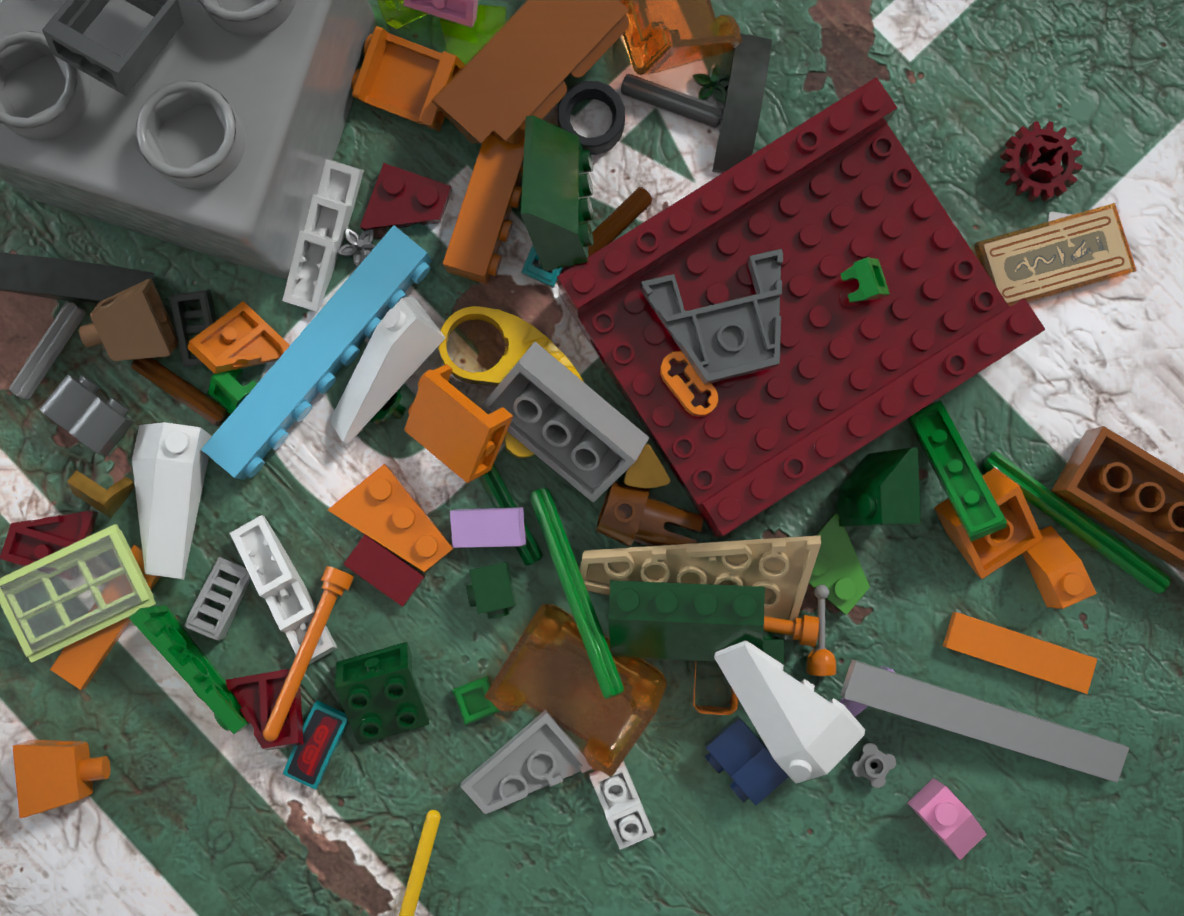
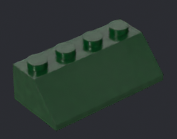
M531 115L526 116L521 200L522 219L544 271L588 263V246L594 244L592 229L588 222L593 220L592 204L588 197L593 195V185L588 173L593 172L590 151H583L579 136Z
M610 580L609 637L612 657L716 661L714 658L715 652L745 640L763 651L765 587Z

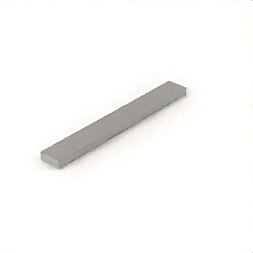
M853 659L851 660L840 693L843 698L1116 783H1118L1129 747L1118 742Z

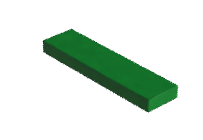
M942 401L924 407L908 417V422L970 541L972 542L1006 528L1007 521Z

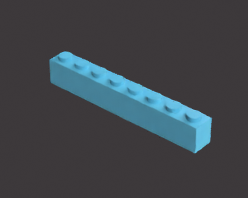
M393 225L201 450L234 478L245 480L247 477H254L264 466L265 461L262 459L271 449H278L285 442L289 435L286 431L295 421H302L309 414L313 407L310 403L319 392L324 394L333 386L336 381L334 375L343 365L348 366L356 359L360 352L358 347L367 337L371 339L377 325L385 317L386 313L401 298L407 297L405 292L414 282L418 284L427 276L431 269L429 264L432 262L428 253Z

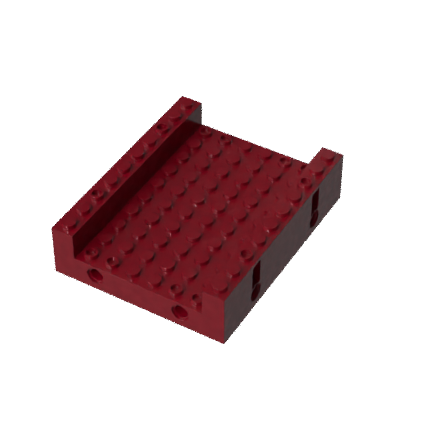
M877 77L588 257V263L575 265L557 276L559 296L694 507L703 516V521L714 537L724 536L1046 330L1025 298L1011 306L1007 304L887 124L897 110V106ZM782 249V294L780 296L779 316H781L780 364L775 368L711 383L718 393L717 406L707 416L696 417L691 415L664 383L660 375L663 359L672 352L682 351L641 292V282L674 274L685 311L756 295L747 259L752 255ZM864 258L879 259L890 295L877 300L849 302L848 294L854 293L859 289V282L857 279L843 281L841 273L852 267L854 262ZM671 361L669 376L678 375L685 384L689 382L683 372L687 367L684 362L676 364L674 361ZM693 385L690 386L689 389L694 394V399L691 402L694 407L702 405L705 409L709 406L706 401L710 397L706 391L700 394Z

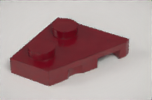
M83 511L11 523L0 559L27 566L91 536L98 512ZM76 565L55 576L76 580L80 569ZM42 567L38 569V571H42L48 574L55 570H58V568L54 567Z
M290 669L226 680L228 690L234 693L242 707L240 709L245 720L254 728V736L264 750L304 745L300 686L278 738L274 741H267L263 737L264 729Z

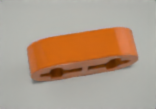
M672 352L663 359L660 375L685 410L696 417L709 415L718 403V393L711 383L703 384L683 352ZM671 361H674L676 364L682 362L686 364L687 367L683 372L689 382L685 384L678 375L669 376ZM693 385L700 394L705 391L709 394L710 397L706 401L709 406L705 409L702 405L697 407L692 405L691 402L694 399V394L689 389L690 386Z

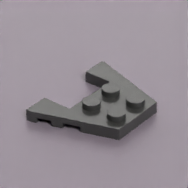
M782 249L752 255L747 259L756 295L685 311L674 274L641 282V292L704 385L775 368L780 364L781 316H779L780 296L782 294Z

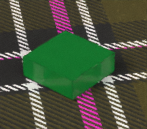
M488 676L452 689L465 725L500 712V707Z

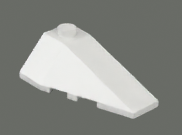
M412 296L401 298L377 325L330 419L342 442L347 445L446 338L420 303Z
M165 422L139 425L132 457V467L144 569L147 575L184 580L209 456L201 449L212 437L201 427Z
M745 640L715 652L714 658L773 759L795 783L827 775L864 736L865 729L842 703L834 698L830 701L826 700L814 692L815 686L805 679L802 682L797 681L783 671V664Z

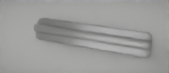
M72 302L64 304L10 385L9 390L13 394L26 400L32 396L84 318L85 311Z

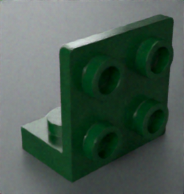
M408 642L336 662L335 690L358 744L362 745L429 725L427 711L412 675V653Z

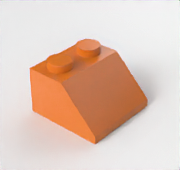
M993 468L982 477L1007 521L1006 528L971 542L948 498L934 507L946 534L980 579L985 578L1043 540L1020 486L997 468Z

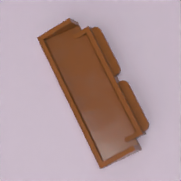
M526 0L431 101L471 144H481L491 133L499 141L518 144L525 138L526 116L534 115L543 119L565 96L567 86L563 80L569 74L575 78L582 77L628 29L629 18L626 13L629 9L619 0Z

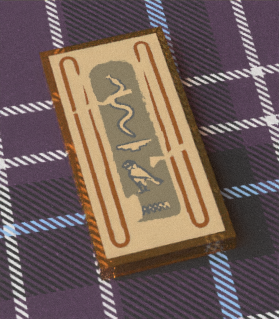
M1115 203L978 241L974 244L979 262L1009 306L1023 298L1030 303L1129 275L1137 271Z

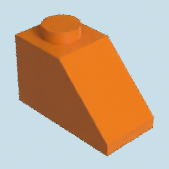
M1052 526L1040 529L1043 540L1023 552L1022 555L1046 606L1064 609L1097 594L1078 555Z

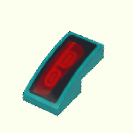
M317 700L303 726L304 745L293 747L282 774L316 790L323 779L332 754L338 747L347 726L348 718L346 714Z

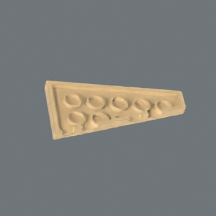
M821 535L584 550L580 573L587 591L605 595L610 594V580L764 586V616L794 621L795 617L798 618L821 546Z

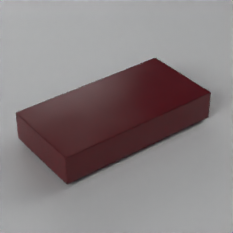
M365 534L343 564L402 607L407 604L426 577Z

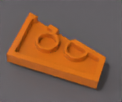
M383 464L327 509L423 572H427L454 550L453 546L386 464Z

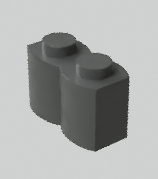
M67 374L41 406L40 410L95 453L107 456L134 422L126 415L129 409L113 397H110L108 401L97 393L100 390V386L88 377L81 375L78 379Z

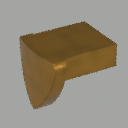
M645 444L637 460L626 470L624 477L625 485L638 488H656L670 483L669 476L649 444Z
M77 470L67 481L74 495L110 519L126 501L135 486L133 480L124 477L106 490Z

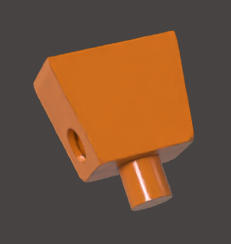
M34 739L13 745L19 818H25L73 803L93 793V781L108 779L110 776L111 767L108 757L90 758L89 745L85 741Z

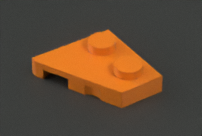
M242 301L191 339L188 349L215 374L277 361L290 344Z

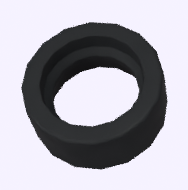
M583 81L573 85L561 99L558 105V127L579 136L583 151L589 150L591 155H599L611 150L620 140L625 128V106L620 95L610 85L599 81ZM586 99H596L604 102L609 106L612 113L610 129L604 135L596 138H586L579 135L573 129L570 122V114L573 107Z

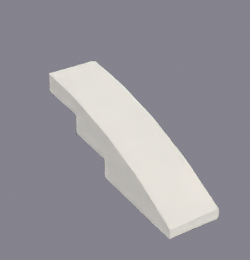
M326 159L318 193L312 196L305 229L299 232L282 301L315 312L319 311L339 256L337 252L344 242L346 228L348 229L364 170Z
M261 515L232 531L230 535L259 596L265 598L280 631L286 633L297 655L317 607L265 516ZM326 625L309 664L338 649Z

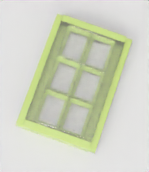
M117 524L0 578V605L26 657L28 656L31 663L131 616L140 608L156 604L149 585Z

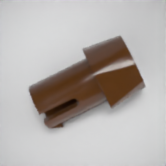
M615 481L608 488L597 521L596 532L628 547L632 545L633 541L647 546L697 543L696 540L666 531L664 523L666 522L693 532H701L703 524L702 515L649 498V488L628 486L618 481Z

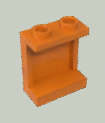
M376 26L373 34H370L365 41V58L361 69H357L354 73L351 83L353 89L352 96L365 104L440 132L445 115L431 100L461 70L464 63L456 55L445 51L442 53L390 34L385 29Z
M445 364L434 370L426 371L419 379V389L414 402L409 407V417L404 431L468 484L492 469L513 415L503 407L487 414L448 382L453 368Z

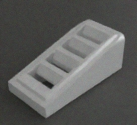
M219 557L196 599L184 627L215 640L225 639L251 580L246 567ZM223 571L240 578L238 583L235 584L221 578ZM218 585L232 591L231 597L229 598L215 592L216 586ZM210 600L225 605V609L220 611L208 606ZM204 614L218 619L217 624L213 625L202 620Z

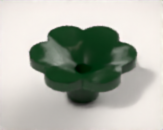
M401 387L370 420L372 423L385 422L391 416L400 419L404 415L406 408L400 404L402 398L400 394Z

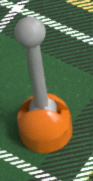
M818 585L814 589V594L818 598V647L808 654L806 673L815 676H832L836 674V659L834 654L825 648V598L829 595V589L825 585Z

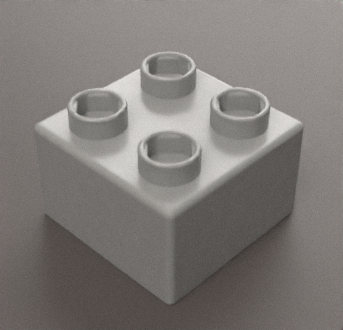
M0 0V179L35 201L276 277L288 278L299 232L305 229L312 196L318 193L326 159H334L354 100L351 83L354 73L357 69H361L363 64L365 41L370 34H373L375 27L378 26L369 0H178L184 22L127 96L52 54L42 29L66 0ZM110 0L83 35L123 57L154 17L125 0Z

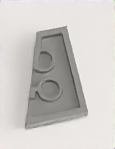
M545 709L461 782V788L484 814H488L527 797L533 791L548 785L550 787L563 782L564 778L580 771L582 773L594 768V765Z

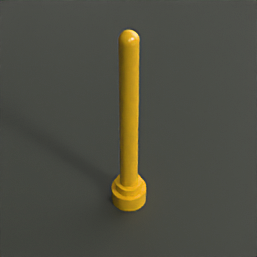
M430 810L426 814L399 916H414L441 819V815L437 810Z

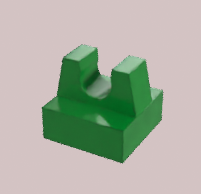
M864 258L854 262L852 267L841 273L843 281L857 279L859 282V289L854 293L848 294L849 302L877 300L890 295L879 259Z
M241 368L215 373L211 376L208 394L224 407L230 415L257 385L254 381L245 386L238 382L243 372Z

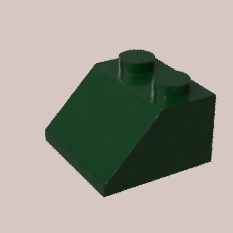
M911 447L867 454L838 489L836 508L839 515V526L921 524L918 448Z

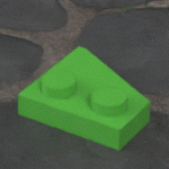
M835 513L815 534V536L821 535V546L809 585L814 589L818 585H825L829 589V595L825 599L842 614L847 615L868 591L870 586L844 526H839V515Z

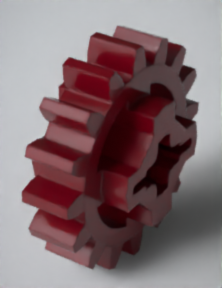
M1038 121L1033 122L1028 129L1022 126L1015 133V136H1011L1006 141L1005 145L1008 149H1005L1000 154V158L1007 161L1000 168V173L1010 174V178L1005 182L1006 186L1015 183L1018 186L1015 195L1019 196L1024 191L1029 192L1028 200L1031 202L1039 195H1041L1043 202H1047L1054 195L1057 197L1061 196L1067 191L1066 187L1076 183L1077 178L1073 174L1078 173L1082 169V165L1075 162L1082 155V151L1073 150L1071 147L1077 139L1073 137L1067 140L1064 137L1067 130L1065 127L1061 128L1058 132L1053 131V122L1050 121L1042 129ZM1046 157H1049V159L1045 163H1039L1036 166H1032V164H1034L1036 161L1040 159L1043 160Z

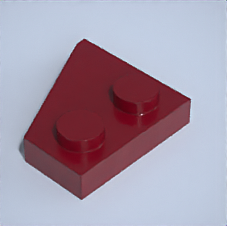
M383 163L360 228L362 231H374L377 228L393 227V225L397 228H405L417 223L422 225L441 223L452 193V187Z

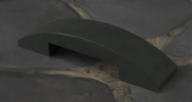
M741 33L736 35L730 78L712 172L723 173L753 154L772 39Z

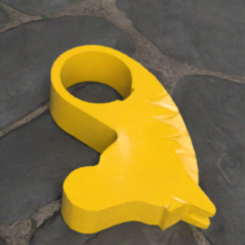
M480 306L466 307L453 313L441 328V332L446 337L439 345L442 362L444 365L448 364L453 368L451 374L463 382L497 387L534 342L538 343L583 381L574 365L547 336L521 318L502 310ZM483 320L492 324L501 333L504 343L508 344V346H505L504 356L494 367L487 371H465L455 365L448 355L447 343L449 336L458 325L465 321ZM509 432L506 433L505 448L511 455L517 458H529L534 455L533 452Z

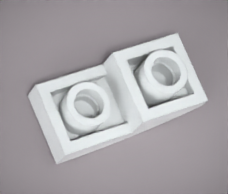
M623 759L589 773L591 782L620 850L654 836L652 827Z

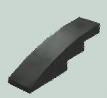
M0 253V291L68 302L75 300L98 304L102 300L147 279L152 278L154 282L155 273L65 259Z

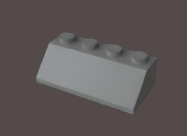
M536 342L531 345L480 406L487 414L501 407L511 413L513 419L507 432L593 503L637 460L649 439L645 433Z

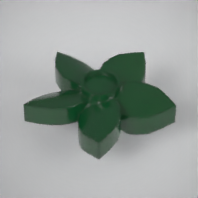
M716 62L710 66L708 75L702 73L695 74L693 79L698 85L703 86L699 91L698 99L707 100L713 95L717 102L725 104V89H728L730 75H720V68Z

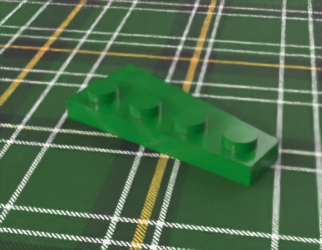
M167 605L140 608L129 617L133 624L188 683L194 693L214 712L216 721L224 730H230L233 734H236L250 725L241 713L240 709L242 707L234 693L228 690L225 680Z

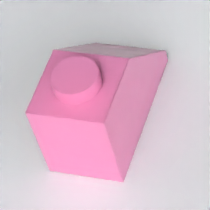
M934 778L907 803L959 860L987 835L973 814L952 791Z

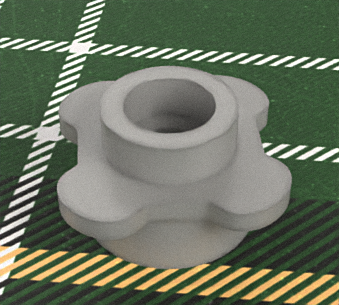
M866 743L863 745L862 752L858 755L856 762L852 764V772L857 777L863 776L870 780L873 787L880 788L886 783L885 777L888 771L896 766V759L892 754H884L879 751L874 743ZM872 762L877 763V767L874 769L871 768Z

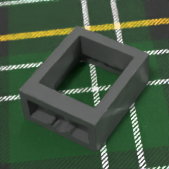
M66 0L42 29L52 54L124 96L128 95L184 23L178 0H125L154 18L124 56L121 57L83 35L110 0Z

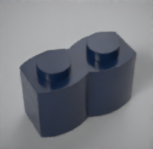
M738 715L705 743L709 753L704 757L719 774L725 770L734 781L729 786L742 802L750 799L756 806L789 777L773 759L769 750Z

